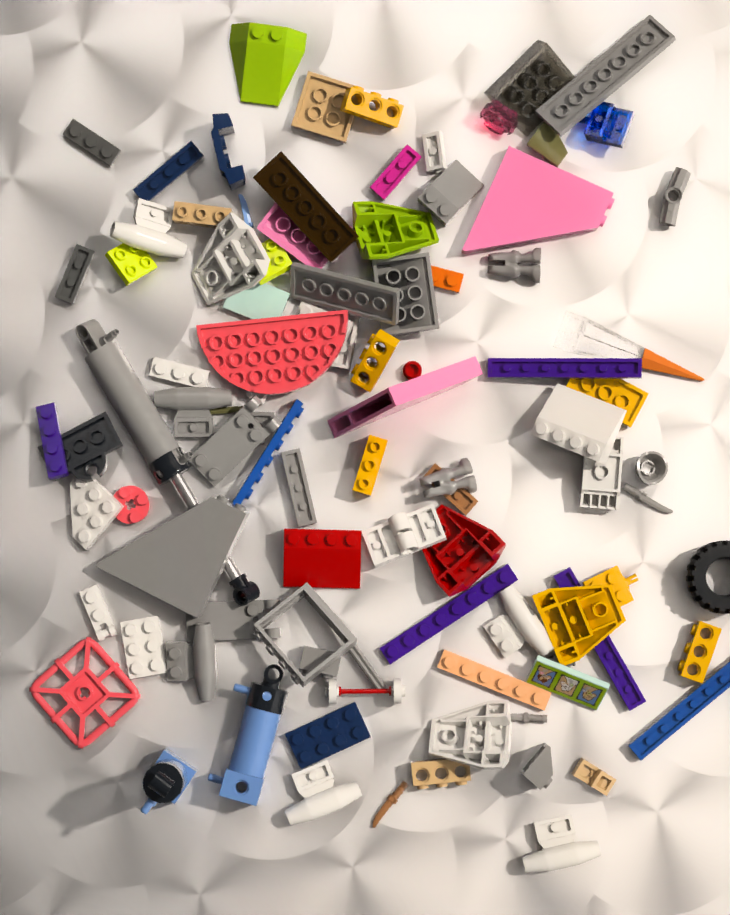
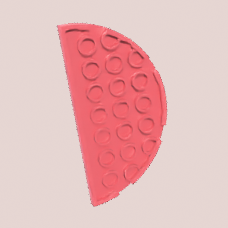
M348 310L196 325L201 348L209 363L223 378L249 392L276 395L299 390L317 380L329 369L345 341L348 327Z

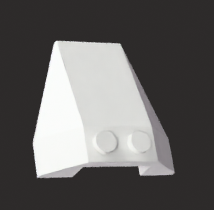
M229 213L217 225L191 275L207 305H211L254 287L266 276L270 259L254 229L234 213Z
M491 700L432 719L429 755L484 770L504 769L509 762L512 732L509 700Z

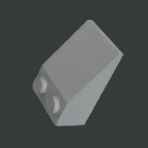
M456 159L418 197L417 201L446 227L480 191L484 184Z

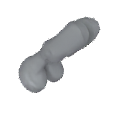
M535 248L528 254H521L515 250L488 254L489 262L503 263V266H488V274L510 276L512 278L524 274L530 276L534 283H540V265L520 266L518 263L541 264V248Z
M462 458L459 466L454 469L442 468L440 471L420 478L421 486L430 485L431 483H434L435 488L431 487L423 491L424 497L452 495L460 488H466L469 493L476 492L477 484L474 475L457 481H451L453 477L473 473L468 458Z

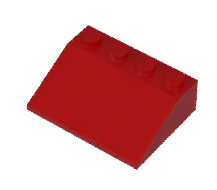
M284 529L283 587H302L305 583H308L311 587L360 589L362 531Z

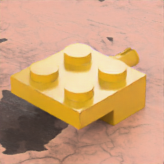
M614 566L582 582L583 586L611 584L621 607L634 600L629 591V585L639 580L635 578L637 577L636 574L625 578L622 576L618 566Z

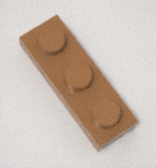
M435 463L423 477L440 471L442 468ZM464 488L457 489L452 495H443L465 516L478 502Z

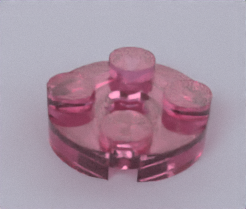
M492 100L491 103H487L480 113V118L483 117L485 120L484 125L490 131L502 135L503 132L508 133L507 135L512 134L518 125V113L515 110L509 109L498 100Z

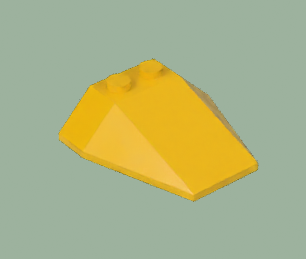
M611 584L549 588L532 595L558 661L565 666L580 660L626 621Z

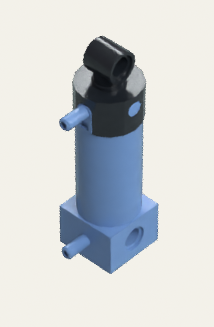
M277 664L269 665L265 669L261 684L251 682L250 687L240 684L234 685V691L247 694L246 707L229 767H227L224 777L211 773L208 776V781L222 784L219 796L254 806L258 804L268 760L289 693L281 690L279 687L284 672ZM275 668L279 671L277 679L269 677L268 672L270 669ZM237 783H246L247 789L244 791L239 790Z
M165 749L143 778V789L149 798L141 808V812L148 814L150 809L155 807L157 803H168L171 801L175 804L198 770L168 749Z

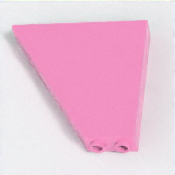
M509 146L464 244L462 253L467 254L595 231L599 226L603 227L607 218L604 215L606 209H611L615 200L612 198L614 193Z
M475 356L389 387L327 420L334 438L463 385L483 374L480 364Z

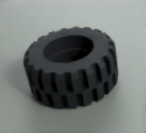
M730 541L711 542L698 549V552L691 557V562L687 566V588L691 592L693 600L698 602L702 608L713 613L730 614V595L714 593L706 581L707 570L713 562L719 559L730 560Z

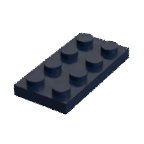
M355 702L285 734L301 769L371 737Z

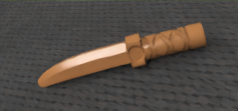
M404 780L392 795L390 794L387 797V801L376 814L373 828L377 826L392 804L398 802L397 799L409 786Z

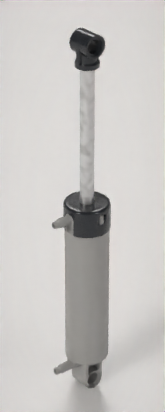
M95 319L77 325L76 335L88 354L85 357L86 363L148 464V468L159 485L166 484L172 480L189 510L197 506L199 503L182 476L184 472L191 468L192 465L189 460L193 454L192 452L184 453L182 448L179 447L117 341H113L119 334V330L115 329L106 334ZM230 556L224 569L232 580L229 584L235 589L233 591L235 602L240 606H245L259 597L260 590L254 582H248L245 573H240Z

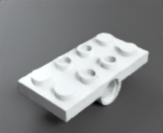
M433 504L408 514L404 512L394 514L389 517L387 522L362 531L375 568L447 540Z

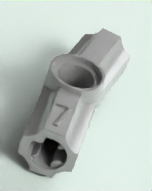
M675 168L667 190L664 193L659 223L662 225L676 226L680 201L691 176V173L686 169ZM674 192L677 195V200L671 201L668 198V193Z

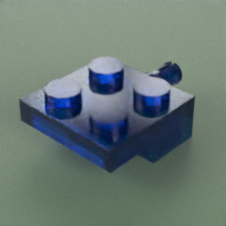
M602 102L592 111L590 117L585 116L579 123L587 124L584 135L588 141L623 148L635 114L634 111L616 108L613 103Z

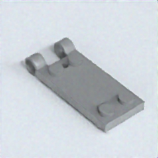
M256 395L200 446L189 460L214 487L282 424L274 416L267 424L262 426L250 414L262 403ZM252 423L254 427L249 428L248 424Z
M280 599L254 600L245 606H240L235 601L208 602L201 617L196 618L186 613L187 642L193 641L195 624L199 622L211 623L214 640L256 639L253 634V626L256 622L253 621V618L257 617L259 621L263 617V610L274 609L280 604ZM281 628L263 629L270 638H281Z

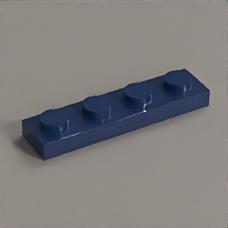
M190 141L134 188L133 191L139 198L152 201L202 159L204 155Z

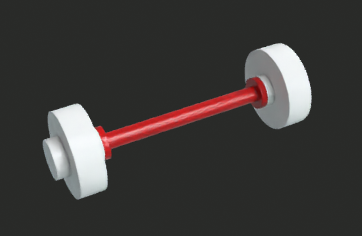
M393 678V686H389V689H341V687H337V679H329V686H325V697H329V704H337V696H341V694L389 693V696H393L394 704L401 703V697H405V685H401V678Z

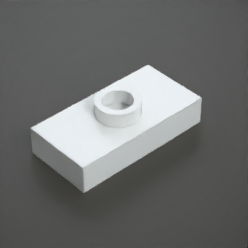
M435 131L423 134L426 171L431 173L447 169L443 133Z

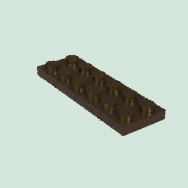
M282 151L253 177L331 263L359 238L358 234Z

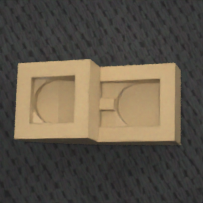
M580 758L571 773L606 796L617 780L583 758Z

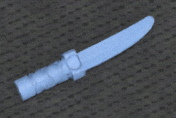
M238 194L244 222L253 228L254 225L251 222L246 200L243 195Z

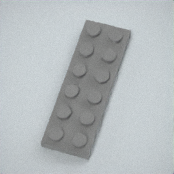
M293 262L291 265L290 298L334 310H348L349 314L395 326L399 322L400 289Z

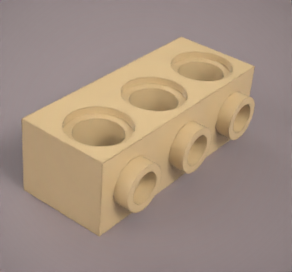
M175 201L172 221L175 224L216 229L217 225L229 213H233L232 208Z
M447 759L411 762L413 786H417V789L429 788L428 785L436 784V787H446L451 782H455L456 785H466L467 781H471L469 765ZM463 766L465 774L463 776L455 775L456 767ZM438 768L446 770L444 778L436 777L435 772ZM419 770H425L427 777L424 780H419L416 777V773Z

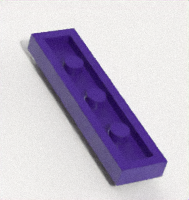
M53 402L37 406L36 412L48 478L53 480L69 476L56 404Z

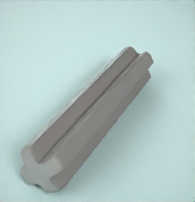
M355 645L348 652L374 688L385 689L386 685L358 646Z

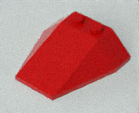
M441 504L436 509L447 540L422 549L436 583L451 597L467 590L495 565L505 549L506 543L493 530Z

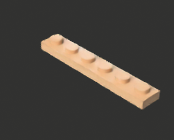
M447 650L443 651L437 668L542 710H545L551 695L549 691Z

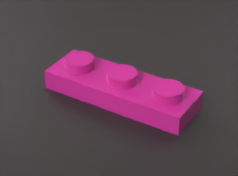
M407 144L371 185L370 189L385 201L422 156Z

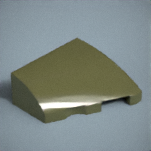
M545 122L540 125L527 143V146L541 155L542 159L557 168L568 154L560 136Z

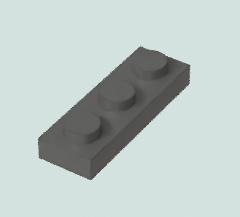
M72 119L63 133V136L110 167L121 152L119 148L75 119Z
M76 244L56 292V298L74 304L95 251Z

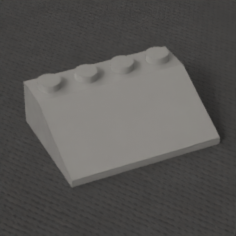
M429 252L372 260L374 283L400 289L399 322L396 326L379 322L380 329L393 337L439 329Z

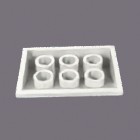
M557 383L539 413L530 435L606 464L627 410Z

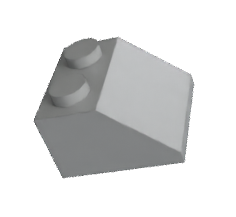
M546 743L542 745L520 772L540 790L543 787L546 789L553 781L551 779L553 776L551 747Z

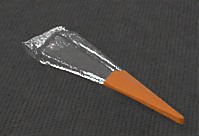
M567 310L564 313L553 344L555 348L592 358H642V368L704 381L702 377L587 317Z

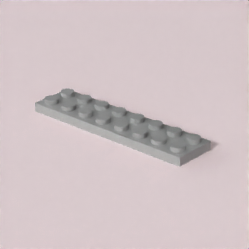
M647 16L536 110V114L562 137L676 41L675 36L653 16Z

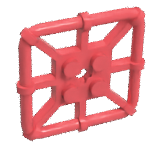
M86 637V639L79 641L60 659L57 658L54 661L55 663L29 687V692H31L34 700L51 718L50 721L53 724L55 723L79 749L90 745L108 728L114 727L116 725L115 722L134 707L138 699L141 698V694H139L136 686L119 668L118 662L115 663L92 637ZM85 647L84 668L73 676L65 664ZM91 647L109 667L100 677H97L89 668ZM59 669L70 679L60 689L40 687ZM114 672L131 693L110 692L102 681ZM81 688H88L90 690L88 692V694L90 695L88 698L86 696H80V694L82 693L80 690ZM39 692L60 694L68 704L56 713ZM109 697L131 698L110 717L100 707ZM71 708L80 717L79 738L61 719ZM96 709L105 722L84 739L86 717Z

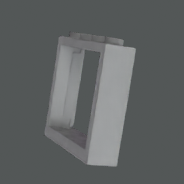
M305 583L253 626V634L258 641L262 640L267 645L265 647L272 656L275 655L279 659V665L284 670L287 669L292 674L290 675L292 680L297 685L300 683L302 687L306 686L357 643V638L308 583ZM304 597L345 643L306 676L301 674L263 630Z

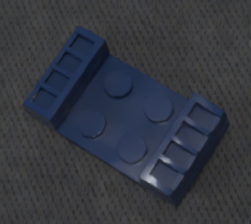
M228 113L212 114L214 128L211 131L219 169L221 175L227 179L232 191L245 185L243 165L231 168L228 153L224 154L223 151L227 150L224 135L235 133L233 124Z

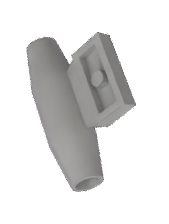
M176 387L154 392V404L156 407L178 410L174 417V437H211L213 435V417L209 410L232 406V390L213 387Z
M199 622L195 624L193 645L186 642L166 643L168 681H187L194 677L199 700L210 701L215 699L217 683L216 645L211 623Z

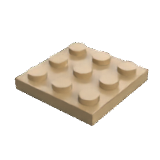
M308 71L291 126L346 143L354 116L340 111L346 89L353 87V85ZM353 95L351 101L354 105H357L358 98Z

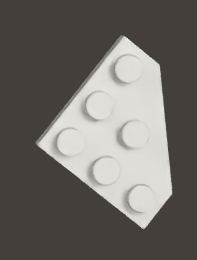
M76 477L70 482L72 537L84 549L89 550L124 508V505L94 477L92 482L81 481Z

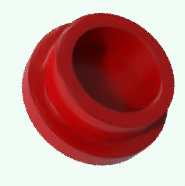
M409 361L404 365L403 374L407 379L411 380L421 376L422 368L418 362Z

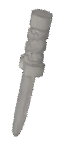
M627 483L623 487L624 491L638 498V501L641 503L644 502L665 513H673V510L649 498L644 491L642 493Z
M524 712V714H510L511 720L523 721V723L533 721L547 723V715H529L527 712Z

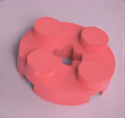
M126 486L120 488L114 494V497L124 505V508L116 516L119 521L126 524H134L142 521L148 515L150 502L147 494L141 488ZM134 500L133 503L136 507L127 510L126 501Z

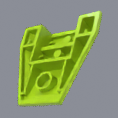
M251 22L231 25L229 45L241 102L279 106L305 53L306 33L288 27Z
M359 201L352 204L353 230L359 236L356 243L361 259H389L439 242L431 213L373 201Z

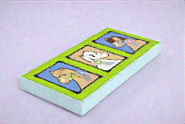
M540 655L537 656L525 681L594 710L599 708L610 686L605 681Z

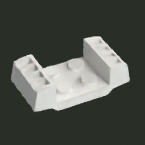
M616 437L606 464L584 456L581 491L579 492L580 507L618 510L624 437Z

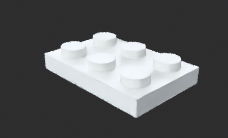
M159 616L120 622L129 679L167 673Z

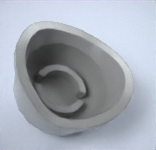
M648 451L641 454L636 461L635 472L643 483L654 485L665 478L668 472V462L662 454Z

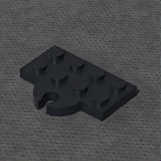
M106 412L61 435L68 474L73 473L77 479L85 482L93 481V477L87 473L91 466L97 467L96 473L99 477L103 476L108 464L106 455L123 446ZM41 445L38 449L45 462L43 445Z

